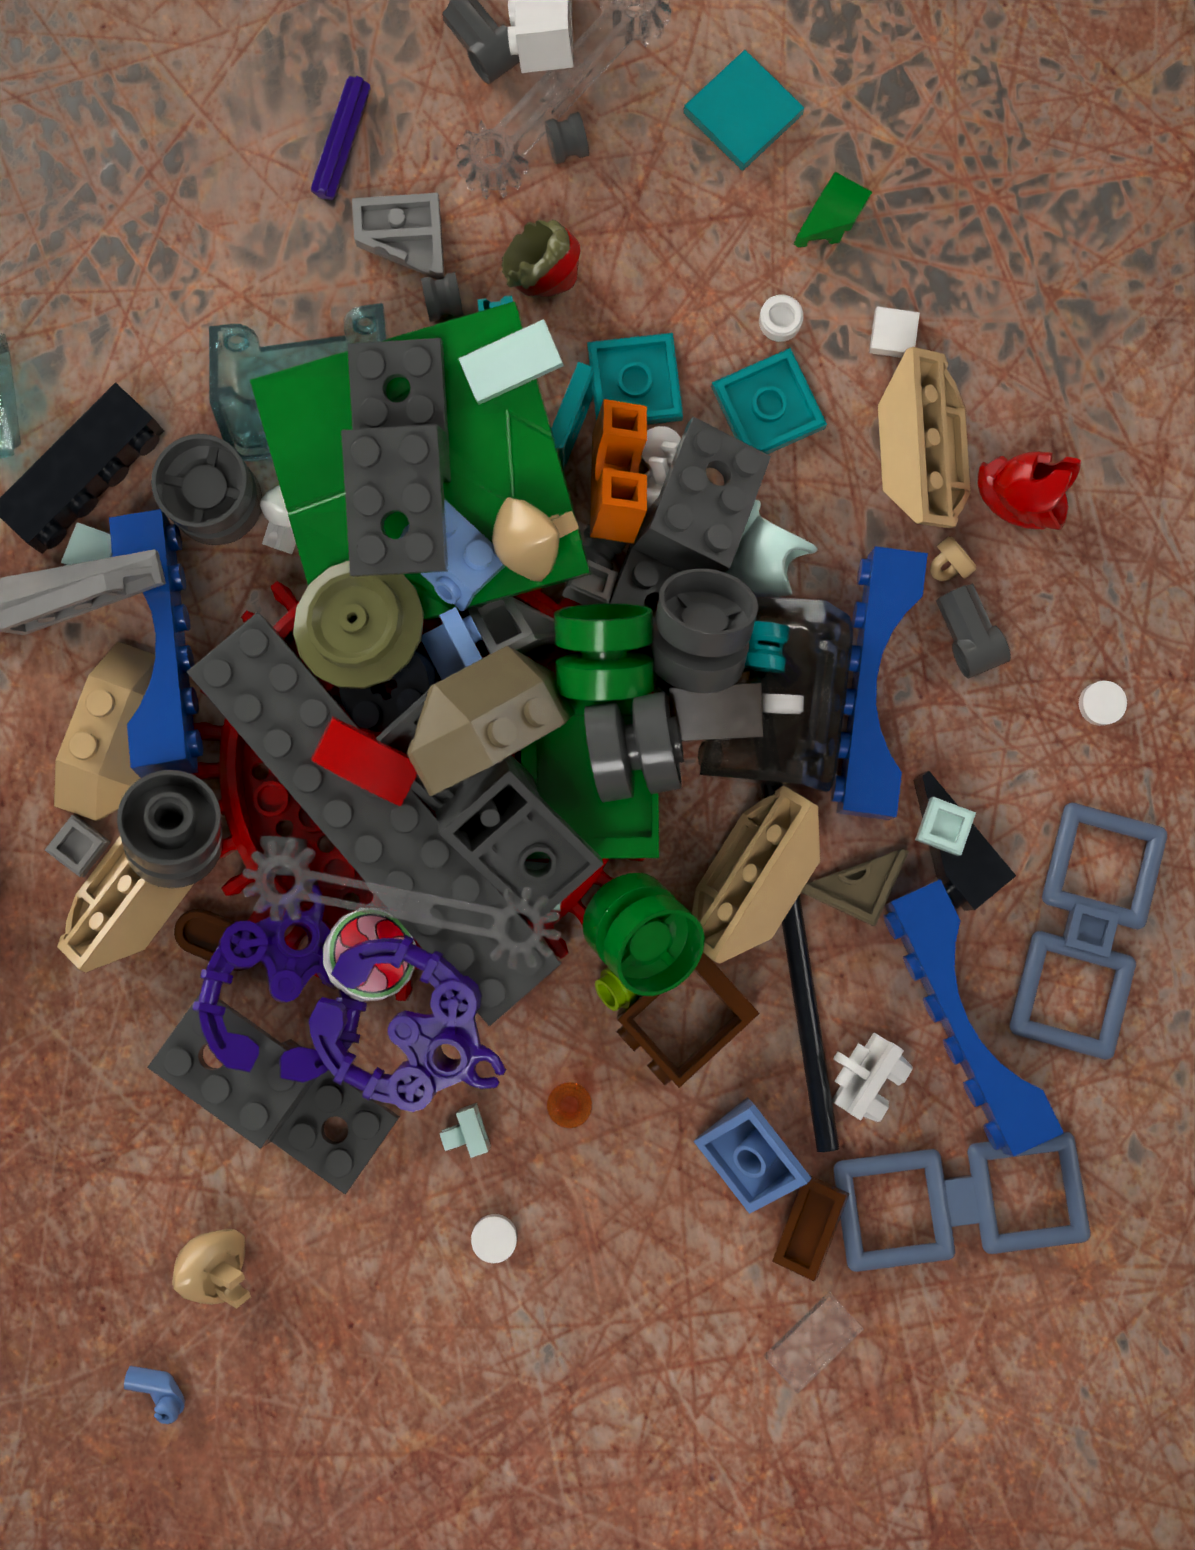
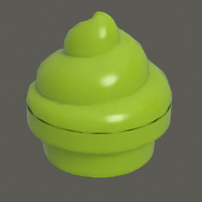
M609 967L601 971L600 978L595 981V989L598 996L613 1011L619 1008H629L638 998V994L629 991Z

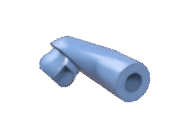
M129 1366L124 1380V1389L150 1394L155 1404L154 1417L157 1421L163 1424L175 1422L179 1414L184 1410L185 1399L172 1375L166 1371Z

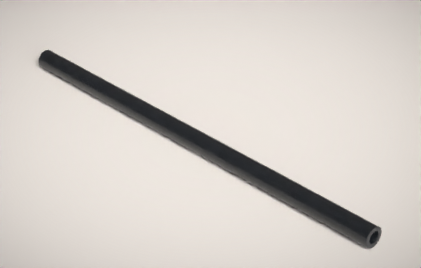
M750 670V673H758L762 694H769L765 672ZM762 712L763 737H753L762 799L774 795L775 791L783 786L772 713ZM799 894L784 918L782 928L817 1152H831L839 1150V1142Z

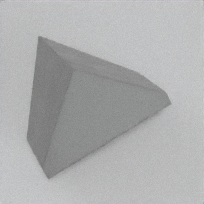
M514 597L467 609L489 654L509 646L528 657L555 644L554 618Z

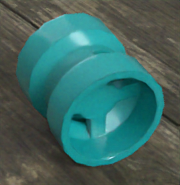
M755 621L744 668L762 672L784 673L786 657L782 652L783 645L789 640L790 627L778 623Z

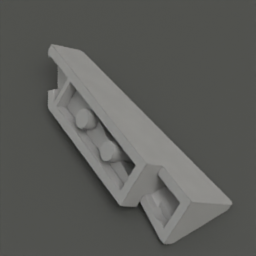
M148 550L0 578V632L27 635L166 584L158 551Z

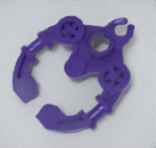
M298 881L286 892L279 913L257 923L237 921L226 928L219 940V946L212 955L206 969L201 970L200 978L203 979L199 1000L194 1001L192 1010L198 1012L201 1031L209 1049L226 1068L250 1072L259 1055V1046L248 1036L227 1032L222 1018L226 1007L217 1005L222 983L232 984L233 975L230 973L234 968H251L261 961L267 970L270 995L281 1003H287L296 999L314 974H317L326 986L337 989L330 982L323 965V945L327 935L330 934V929L322 921L325 911V900L319 886L312 885L309 888V893L314 901L313 906L309 910L302 911L296 906V898L306 889L305 883ZM298 926L305 930L308 936V943L305 949L294 950L286 944L284 933L288 927ZM338 990L339 997H336L335 1000L342 1002L347 1007L348 1019L340 1040L346 1050H348L352 1043H359L360 1035L356 1033L361 1012H366L367 1003L355 1000L342 990ZM296 1047L284 1051L279 1058L281 1079L304 1083L329 1070L322 1062L317 1050Z
M408 935L404 939L382 938L367 940L345 950L340 955L331 975L346 988L354 989L370 977L376 964L391 963L392 966L399 969L405 961L424 971L420 980L426 984L430 982L435 988L430 1002L433 1014H421L412 1011L399 1012L389 1023L388 1036L406 1054L408 1061H404L393 1074H384L385 1071L379 1067L375 1069L373 1074H370L353 1065L356 1055L348 1052L340 1040V1036L348 1022L347 1007L340 1001L322 997L311 1014L309 1028L314 1047L322 1062L335 1076L333 1081L339 1085L346 1082L363 1091L362 1097L367 1100L374 1099L383 1103L395 1104L399 1109L409 1112L424 1109L438 1091L461 1081L479 1089L497 1088L500 1083L498 1078L494 1076L481 1078L476 1073V1065L480 1061L490 1062L495 1074L498 1076L504 1075L506 1071L500 1057L480 1042L475 1014L480 1009L482 1000L478 984L470 977L462 975L450 962L443 958L442 953L436 950L433 954L414 945V938ZM449 1044L454 1046L459 1051L461 1058L451 1059L443 1053L441 1045Z

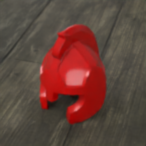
M1041 451L1023 453L1009 460L1004 456H999L988 464L983 462L980 465L978 472L979 493L993 513L1011 524L1028 529L1044 530L1045 528L1061 530L1066 522L1069 509L1065 492L1075 482L1082 462L1077 458L1065 457L1060 462L1051 463L1053 453Z

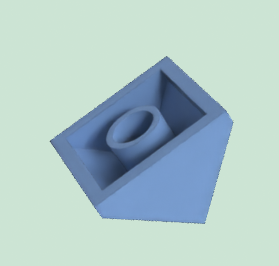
M748 1097L693 1141L749 1214L808 1184L812 1179Z

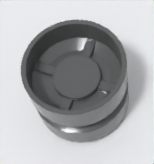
M207 434L188 435L168 445L156 460L151 477L155 501L160 509L191 539L206 545L229 544L245 536L257 522L261 512L260 500L262 499L259 482L238 452L226 441Z
M689 569L669 577L660 589L655 617L656 623L653 628V642L650 645L649 655L654 660V671L668 684L694 693H714L733 686L743 674L749 650V641L758 612V602L753 591L738 578L712 569Z
M665 692L635 697L632 706L633 724L628 725L625 723L621 708L616 700L585 706V728L590 761L597 791L603 803L634 797V771L637 770L642 771L645 783L651 794L682 789L679 763L684 762L681 735L677 717H671Z
M157 771L137 780L122 797L117 813L118 830L126 859L140 878L155 886L180 888L200 881L212 871L222 852L223 835L218 800L204 781L183 771Z

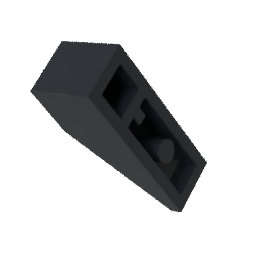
M930 771L919 775L913 780L922 819L931 797L957 805ZM973 823L962 855L956 856L929 846L936 877L939 880L941 879L955 909L962 907L964 911L976 910L1016 877L1014 872Z

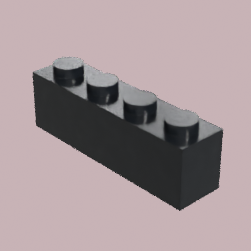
M115 382L0 497V518L28 545L43 554L47 549H52L63 541L67 534V529L78 518L85 517L93 511L98 503L97 498L109 486L118 485L127 476L128 467L140 455H147L157 446L160 439L159 436L164 430L145 409Z

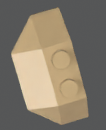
M911 347L906 349L878 404L883 491L917 524L952 528L956 526L958 515L963 510L971 493L965 406L957 385L947 370L949 364L945 354Z
M117 642L88 675L56 758L55 807L94 821H100L118 810L125 792L140 779L131 769L127 724L140 706L148 688L155 662V654Z
M783 785L775 791L774 795L761 800L742 813L695 891L692 914L700 922L704 931L705 943L703 953L715 962L722 963L773 938L820 862L817 805Z
M119 836L75 894L66 920L65 934L61 935L57 947L79 970L85 973L143 951L194 884L180 888H163L146 882L129 865L121 837Z

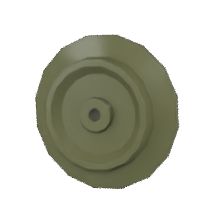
M348 560L327 568L308 585L296 607L293 634L299 656L315 676L339 688L365 689L390 680L410 662L422 640L424 612L416 588L403 574L353 577L350 576Z

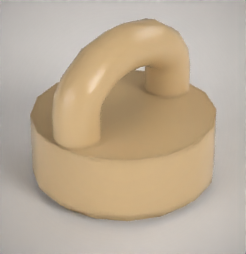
M952 536L946 537L937 545L941 553L933 559L930 566V572L934 579L947 581L958 573L965 579L976 570V564ZM949 561L952 564L946 570H941V567Z

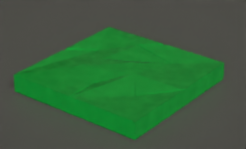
M515 301L383 340L442 339L451 482L443 483L444 499L491 543H493V529L497 513L507 498L524 500L538 508L548 517L555 514L560 516L572 511L576 519L538 378L482 404H478L458 359L524 328ZM348 351L250 379L308 585L327 568L349 560L341 430H352ZM402 377L391 380L386 388L387 398L392 402H402L410 393V383ZM394 512L387 517L384 529L389 538L400 539L403 529L409 525L407 516L402 512ZM577 529L559 538V549L554 567L542 581H532L505 566L474 596L470 605L465 610L591 575L580 530ZM420 573L403 574L418 592L424 612L423 622L439 618V615L456 607L454 604H449L442 600L436 593L434 586Z

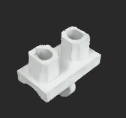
M873 1033L865 1047L858 1043L849 1058L837 1051L833 1059L844 1067L834 1081L841 1086L832 1098V1102L859 1120L865 1117L880 1122L889 1109V1101L878 1094L886 1079H889L893 1083L901 1085L913 1070V1066L902 1056L904 1050Z

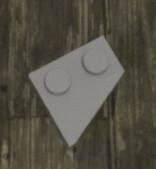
M438 193L352 198L354 240L358 248L437 280L444 278L441 214Z

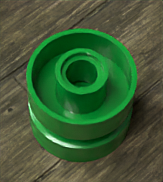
M601 603L571 606L554 612L556 646L580 651L556 660L557 689L561 696L579 700L607 702L643 696L654 690L653 657L645 653L630 651L653 642V612L651 608L635 604Z
M628 873L612 879L595 893L583 917V934L588 945L629 991L638 995L654 996L674 989L691 975L703 953L705 938L700 922L656 878L648 874Z

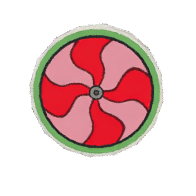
M361 908L341 917L331 929L330 934L327 935L323 945V965L330 982L338 990H342L345 994L358 1001H379L398 993L411 979L415 968L405 961L399 969L392 966L391 963L376 964L370 977L354 989L346 988L331 973L340 955L356 944L382 938L404 939L406 935L412 937L411 934L394 914L381 908Z

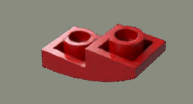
M333 716L311 757L313 762L400 807L417 776V772L407 754L377 741L375 736Z

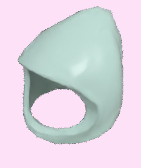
M755 499L732 565L726 573L744 582L753 591L755 597L792 595L787 576L789 564L799 556L815 553L818 548L811 542L761 517L759 513L761 502Z

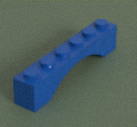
M161 509L110 517L112 557L157 550L166 584L143 592L151 610L156 633L155 662L151 680L141 704L127 724L131 769L140 778L163 770H178L189 774L198 773L197 757L203 756V743L199 730L194 729L193 714H198L199 703L194 687H190L189 674L187 673L195 663L191 647L186 645L184 631H189L191 624L188 609L181 602L180 591L186 590V577L182 565L177 563L176 551L182 550V538L179 527L176 524H171Z
M875 546L867 556V559L861 558L857 585H864L862 602L856 601L852 616V628H859L857 645H850L847 658V671H853L852 687L845 688L841 708L842 714L848 715L846 732L840 731L836 748V757L843 759L841 776H834L831 789V802H838L836 811L838 814L891 820L897 817L902 772L891 756L880 728L876 706L877 676L882 654L892 632L904 615L923 597L928 553Z
M941 879L886 904L885 907L888 914L883 916L885 924L894 940L901 938L908 955L903 956L905 966L914 981L920 979L928 995L923 998L925 1008L934 1023L941 1022L948 1038L943 1040L946 1052L954 1065L961 1064L968 1078L967 1081L963 1082L964 1089L973 1106L978 1107L981 1105L988 1120V1123L984 1124L983 1127L995 1150L1002 1149L1004 1154L1014 1157L1064 1134L1044 1091L1024 1081L1001 1064L981 1042L967 1018L959 996L955 973L956 939L961 920Z

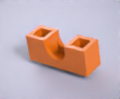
M608 399L603 400L592 433L590 537L632 544L635 542L647 512V475L639 473L640 460L647 441V406Z

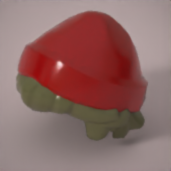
M556 220L528 222L524 226L523 233L517 234L513 238L502 257V272L507 278L508 287H515L527 296L537 295L541 297H551L570 290L577 280L581 251L580 244L576 237Z

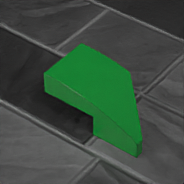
M835 172L805 220L793 245L798 248L806 247L809 241L821 239L828 240L829 244L840 243L844 232L852 229L866 207L872 191Z

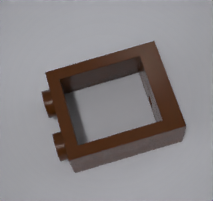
M702 953L701 959L694 971L732 1011L734 1016L678 1068L633 1020L659 995H640L629 1008L617 1016V1020L621 1023L622 1027L616 1032L634 1052L641 1046L653 1060L647 1066L664 1085L672 1080L680 1088L760 1014L705 953Z

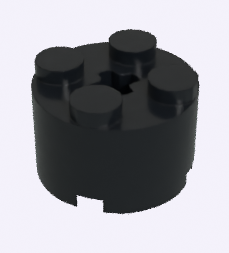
M417 648L410 662L391 678L397 682V688L392 689L391 694H387L385 690V685L389 683V680L365 689L339 688L340 698L348 715L359 727L382 733L426 693L430 686L441 681L430 656Z

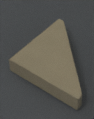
M900 849L806 883L801 893L864 923L876 926L909 851Z

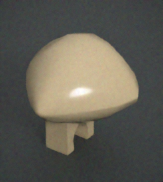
M507 498L498 511L494 523L492 537L494 551L501 563L513 572L532 581H542L554 567L559 549V538L579 529L572 511L560 516L555 514L548 517L538 508L524 500Z
M222 1229L204 1233L191 1239L180 1250L176 1258L172 1279L174 1290L183 1298L197 1303L213 1305L226 1302L236 1309L251 1297L250 1292L239 1284L245 1279L244 1274L241 1272L245 1259V1236L235 1229Z

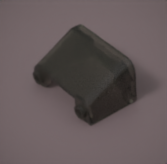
M756 597L758 612L755 621L787 625L790 627L789 640L783 645L782 652L786 657L785 672L772 673L750 670V673H758L762 694L804 696V711L801 714L762 712L763 737L710 739L703 741L698 750V763L701 767L700 775L717 779L778 787L784 785L787 788L829 792L833 787L837 772L853 643V624L851 618L847 613L826 600Z

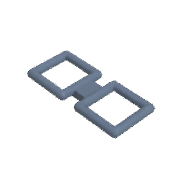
M1068 803L1064 807L1042 893V900L1049 906L1069 911L1063 937L1044 931H1037L1031 937L1009 1025L1013 1034L1104 1060L1111 1059L1114 1056L1136 968V961L1130 955L1112 951L1111 949L1117 925L1138 930L1142 929L1147 923L1168 836L1167 831L1163 827L1077 803ZM1079 823L1147 841L1131 909L1062 891ZM1047 951L1115 970L1099 1039L1030 1020Z
M1064 1132L1062 1135L1014 1156L1058 1151L1070 1225L999 1234L987 1160L1013 1156L1004 1154L1002 1149L995 1150L990 1141L973 1143L969 1146L967 1153L971 1175L944 1178L941 1155L935 1149L836 1162L833 1168L835 1185L837 1188L850 1193L840 1218L848 1268L854 1272L950 1260L955 1255L952 1227L979 1224L982 1248L988 1254L1088 1241L1091 1232L1074 1136L1069 1132ZM924 1169L935 1243L864 1252L853 1178Z

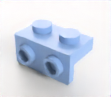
M444 499L448 572L420 574L434 586L436 593L442 600L449 604H454L460 611H464L470 605L474 596L505 565L501 563L495 554L493 543ZM409 525L403 529L400 538L406 535Z
M456 607L439 615L443 622L442 625L422 635L421 641L441 680L482 659L475 643L483 639L472 617L469 615L462 619Z

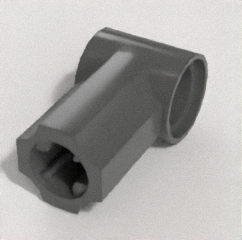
M478 0L449 1V5L442 12L443 21L465 47L472 66L485 83H492L520 62L519 55H511L508 27L505 25L498 26Z
M973 583L952 590L936 600L954 641L952 651L955 661L966 678H972L1010 662L1011 653L1006 638L996 625L992 626Z

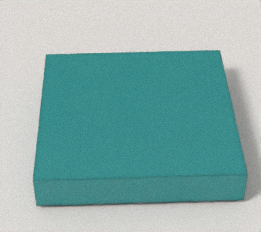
M744 50L684 105L683 113L729 159L744 171L803 115L804 107Z
M673 333L587 342L589 366L593 367L594 370L593 400L596 421L604 399L647 406V425L683 421Z
M791 348L712 382V391L734 437L767 455L822 431L827 426Z
M581 362L577 363L551 427L563 472L593 400L594 370L593 367Z

